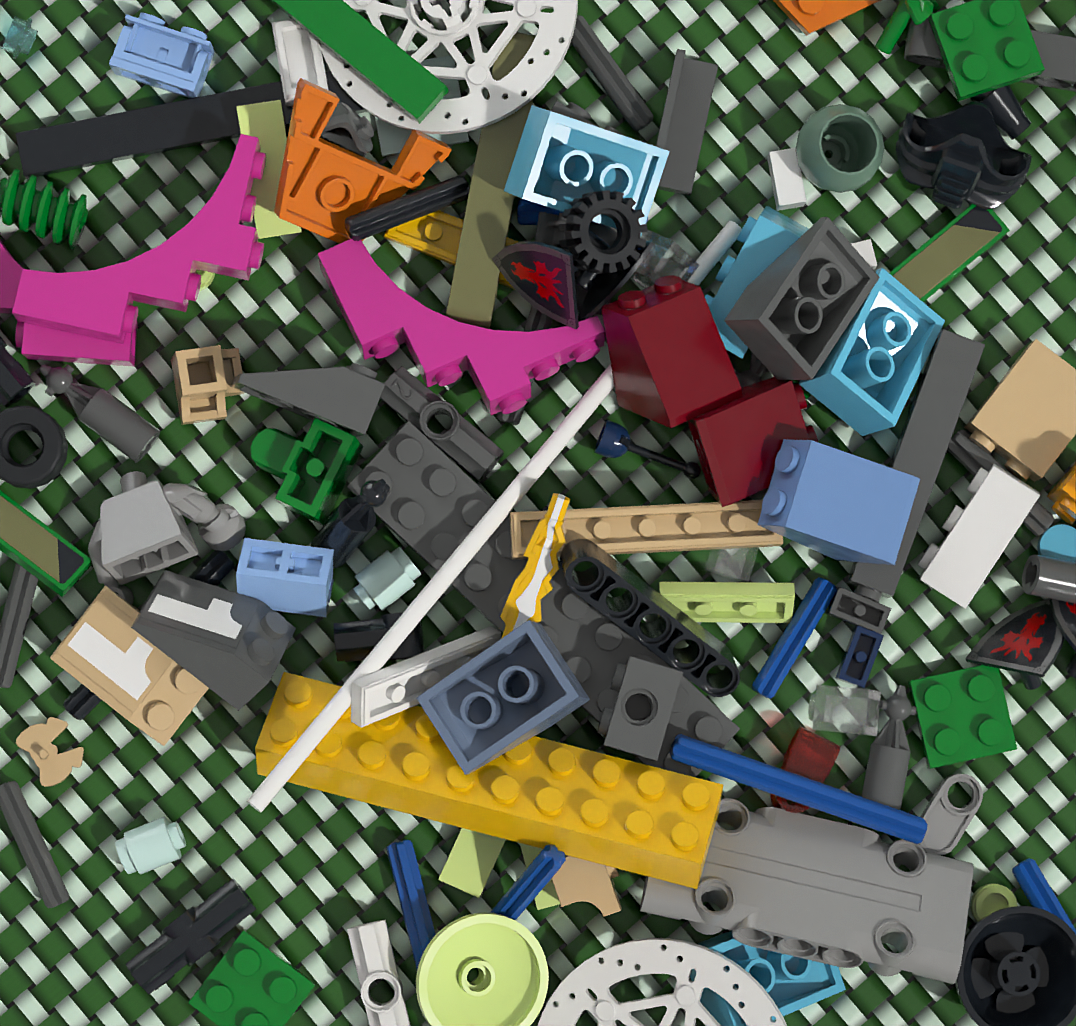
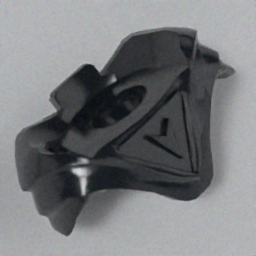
M976 101L969 102L949 113L931 118H923L907 113L903 128L899 132V140L896 142V154L903 177L910 184L934 189L931 197L933 201L954 209L960 208L963 200L986 210L994 209L1006 202L1018 191L1021 183L1025 180L1032 160L1030 154L1013 149L1007 144L995 124L991 109L987 105Z

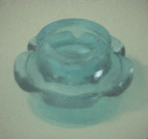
M15 16L1 49L12 53V58L14 59L18 57L20 52L28 55L38 33L37 30L30 28L32 19L28 18V21H25Z

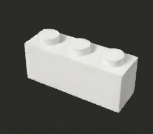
M993 464L989 471L982 467L979 469L967 488V491L972 493L973 496L964 509L957 505L942 526L943 529L948 531L947 536L939 547L931 543L918 563V566L924 569L920 576L921 581L965 609L1040 496L1037 490L996 464Z

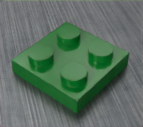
M973 0L933 13L928 19L958 101L1040 75L1045 70L1020 0Z
M979 665L908 681L913 706L916 707L915 715L928 769L1017 750L999 668Z
M244 929L188 1003L218 1026H285L316 983Z

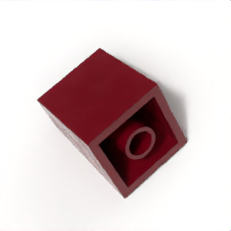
M664 276L656 279L654 285L640 291L624 292L618 296V300L601 307L618 406L673 428L743 396L742 388L700 286L681 280L679 276Z
M775 377L742 387V397L687 421L708 491L722 507L731 505L769 487L775 469V459L781 449L783 439L818 442L813 426H805L801 410L807 408V403L799 383L793 384L792 380H777Z

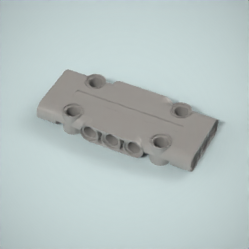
M724 798L720 802L719 813L698 889L646 876L640 911L676 920H689L691 926L696 931L706 935L719 933L723 929L732 930L735 940L742 944L843 968L858 967L865 961L875 973L881 976H893L904 970L912 972L916 976L954 984L962 961L974 866L970 862L927 853L919 844L903 839L893 844L881 842V837L877 833L866 828L774 807H762L755 812H751L740 801ZM718 823H727L734 828V830H725L718 825ZM894 863L905 865L910 872L899 870ZM703 902H712L716 904L720 908V911H711L707 909L703 905ZM882 943L893 945L899 953L887 951Z

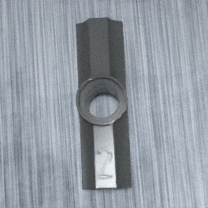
M401 366L396 372H393L384 383L385 386L380 399L407 422L410 421L436 447L478 482L487 476L497 465L504 451L464 419L452 404L439 398L404 367ZM444 414L453 420V425L448 432L435 434L430 431L428 425L435 415Z

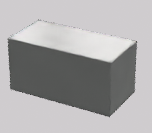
M838 587L826 614L854 626L858 625L881 634L892 608Z

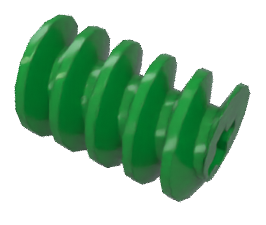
M16 168L8 178L0 180V213L2 212V222L5 225L11 226L19 218V229L21 231L28 232L35 225L36 236L39 238L47 237L52 231V239L55 244L61 245L69 237L70 249L74 250L76 248L88 215L87 195L82 194L74 204L70 203V189L65 187L58 197H54L53 182L50 181L41 191L36 190L37 177L31 175L24 185L20 184V170Z

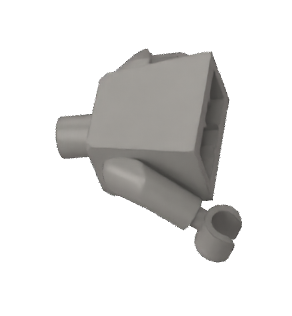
M138 471L130 472L123 475L120 479L122 494L104 500L101 504L100 520L97 522L90 539L88 552L98 582L104 583V586L106 585L127 602L133 604V593L123 584L199 554L182 515L194 523H199V535L210 548L220 551L232 549L241 542L245 535L246 524L243 517L233 506L229 504L215 505L204 497L208 493L195 486L179 483H168L163 486L159 481L148 483L144 473Z

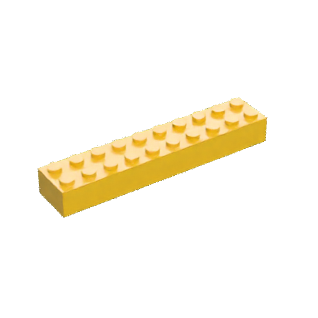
M283 672L255 747L258 775L267 777L342 686ZM350 705L287 781L296 785L544 849L546 845L553 844L556 845L558 851H562L568 856L698 889L719 813L723 784L536 736L474 772L465 775L424 709L419 706H413L360 728L351 722Z

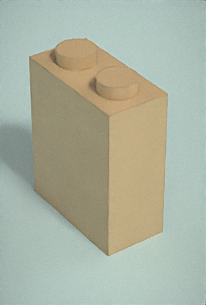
M1035 339L1028 344L964 427L972 433L969 439L986 453L991 454L994 450L1006 459L1005 468L1020 480L1026 481L1030 478L1035 482L1041 479L1076 435V369Z

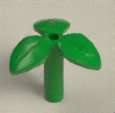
M899 0L898 6L875 47L883 53L891 54L910 18L914 24H921L931 13H936L940 10L938 2L936 0Z

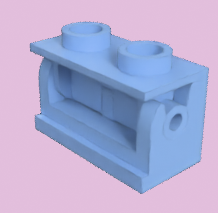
M140 13L139 18L126 14L125 20L128 26H123L113 56H111L109 62L114 74L190 99L200 97L215 53L211 42L206 40L207 35L190 27L183 26L180 32L164 27V20L150 14Z
M244 538L236 572L237 593L260 600L274 611L327 617L334 583V549Z

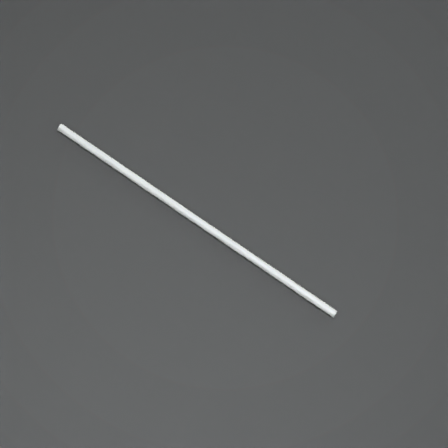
M728 221L681 280L699 285L736 241L742 230L741 227L733 221ZM611 363L250 796L247 802L254 809L261 813L349 708L351 705V681L376 672L383 667L614 388Z

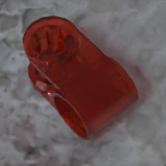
M800 726L788 746L781 769L823 783L837 759L841 746ZM770 793L771 803L774 808L784 809L790 813H802L810 808L797 802L789 805L787 803L788 799Z

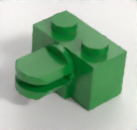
M315 418L304 441L275 428H267L259 432L252 441L251 457L260 469L284 480L275 497L281 505L320 525H324L364 446L355 436Z

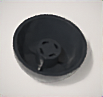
M1030 906L1000 909L976 923L965 936L961 966L955 981L960 1002L970 1018L978 1026H1068L1076 1017V934L1068 924L1046 910ZM1002 970H1005V972H1004L1005 979H1006V982H1005V983H1004V980H1003V977H1002Z

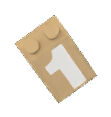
M105 585L50 656V659L125 719L165 746L209 688L131 627L140 610Z

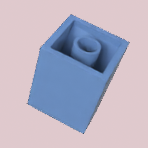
M783 439L781 449L775 459V469L768 491L762 501V511L757 525L837 561L895 565L920 479L812 440Z

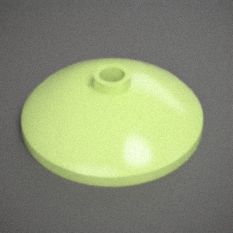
M484 912L466 915L442 928L426 947L417 970V1000L422 1014L430 1026H530L540 1013L546 998L549 981L548 965L538 940L519 922L496 913ZM473 968H478L479 974L477 979L473 982H468V972Z

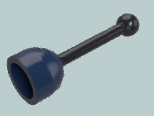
M610 420L605 421L594 453L609 458L621 457L629 451L683 471L684 475L689 479H695L701 473V468L696 462L684 463L631 443L627 429Z

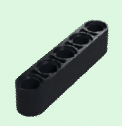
M579 538L570 541L564 546L560 554V562L567 585L572 591L675 670L683 672V676L705 693L713 697H723L735 691L739 685L740 674L731 650L723 642L594 542ZM590 561L593 563L585 571L573 570L574 566L579 562ZM621 587L626 589L625 593L621 596H607L614 588ZM648 614L660 615L654 622H641ZM681 640H693L685 648H675V645ZM725 665L724 669L718 673H707L713 666Z

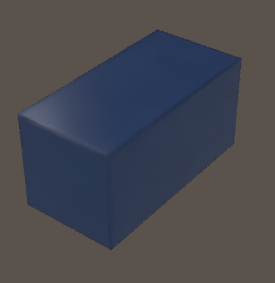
M858 625L855 626L835 679L859 688H865L884 635Z

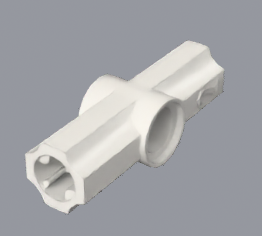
M386 919L348 928V936L361 987V999L365 1005L369 1026H410L403 996V985L399 978ZM386 979L392 983L395 995L390 1001L379 1003L371 997L369 987L374 980Z

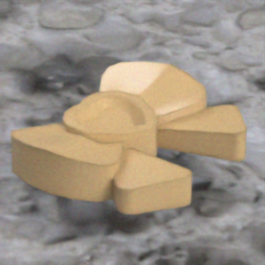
M49 717L46 724L40 723L26 728L16 739V745L29 752L37 767L40 768V783L44 787L55 786L63 782L72 772V767L80 768L83 761V747L58 754L57 746L51 744L68 727L66 721L54 717Z

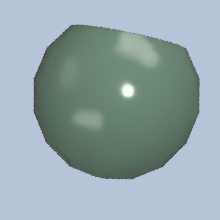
M838 104L823 107L809 116L798 134L795 151L798 166L810 182L820 189L842 193L857 190L872 179L882 163L885 147L882 132L870 115L860 108ZM826 151H829L831 153L830 158H826Z

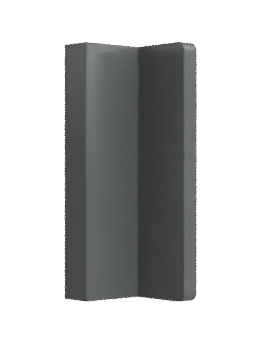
M677 49L656 147L670 152L657 189L691 196L718 65L684 58L686 50Z

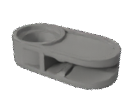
M952 774L946 777L938 786L920 816L928 824L926 834L922 842L919 843L925 852L945 855L951 852L959 842L983 799L982 788L974 777L967 774ZM956 782H964L972 790L971 802L963 808L954 807L948 799L949 788Z

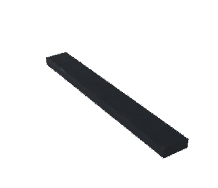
M331 71L325 72L328 89L338 96L339 101L354 109L357 114L367 112L343 90ZM282 81L18 132L16 133L23 175L28 179L31 175L38 177L240 137L241 132L236 106L281 100L285 128H288L290 126L293 106L286 107Z

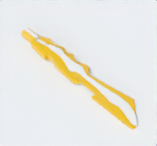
M553 493L547 513L539 521L523 556L528 557L526 567L515 579L500 616L506 624L502 638L528 620L537 623L542 621L541 599L553 589L550 580L559 570L557 552L566 541L562 525L570 498L564 495Z

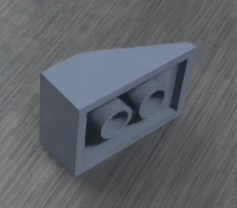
M531 620L517 627L416 697L465 775L474 772L546 730L590 700L543 626Z

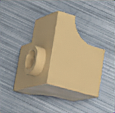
M218 345L175 351L171 364L181 425L226 419L225 397L244 394V392L230 387L233 378L243 374L239 348L221 349V346Z
M565 855L566 861L552 877L561 907L584 901L595 905L601 911L603 917L621 911L622 907L612 879L619 876L618 869Z

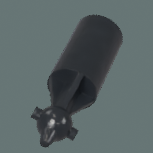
M384 479L378 481L370 480L361 487L360 495L344 499L313 538L311 547L334 549L333 568L343 566L375 526L376 515L373 509L381 506L386 501L387 493L390 492V487L386 484V481Z

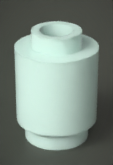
M398 547L392 553L387 550L354 576L360 584L353 590L369 610L377 605L381 611H384L415 586L413 581L421 573L405 552Z
M164 816L124 832V838L115 841V846L127 874H132L136 871L139 874H144L180 859V849L186 847V841L177 821L170 824Z

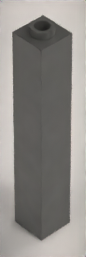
M944 329L939 333L930 352L889 464L890 468L920 479L895 565L853 562L846 583L856 586L854 593L878 603L881 596L885 598L894 596L985 344Z

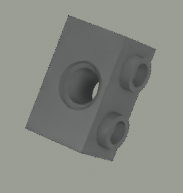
M632 656L628 657L626 665L618 663L610 687L611 690L618 692L614 708H604L597 731L598 734L605 736L602 745L657 761L683 672ZM641 694L650 701L651 712L646 719L636 721L627 715L625 704L631 695Z

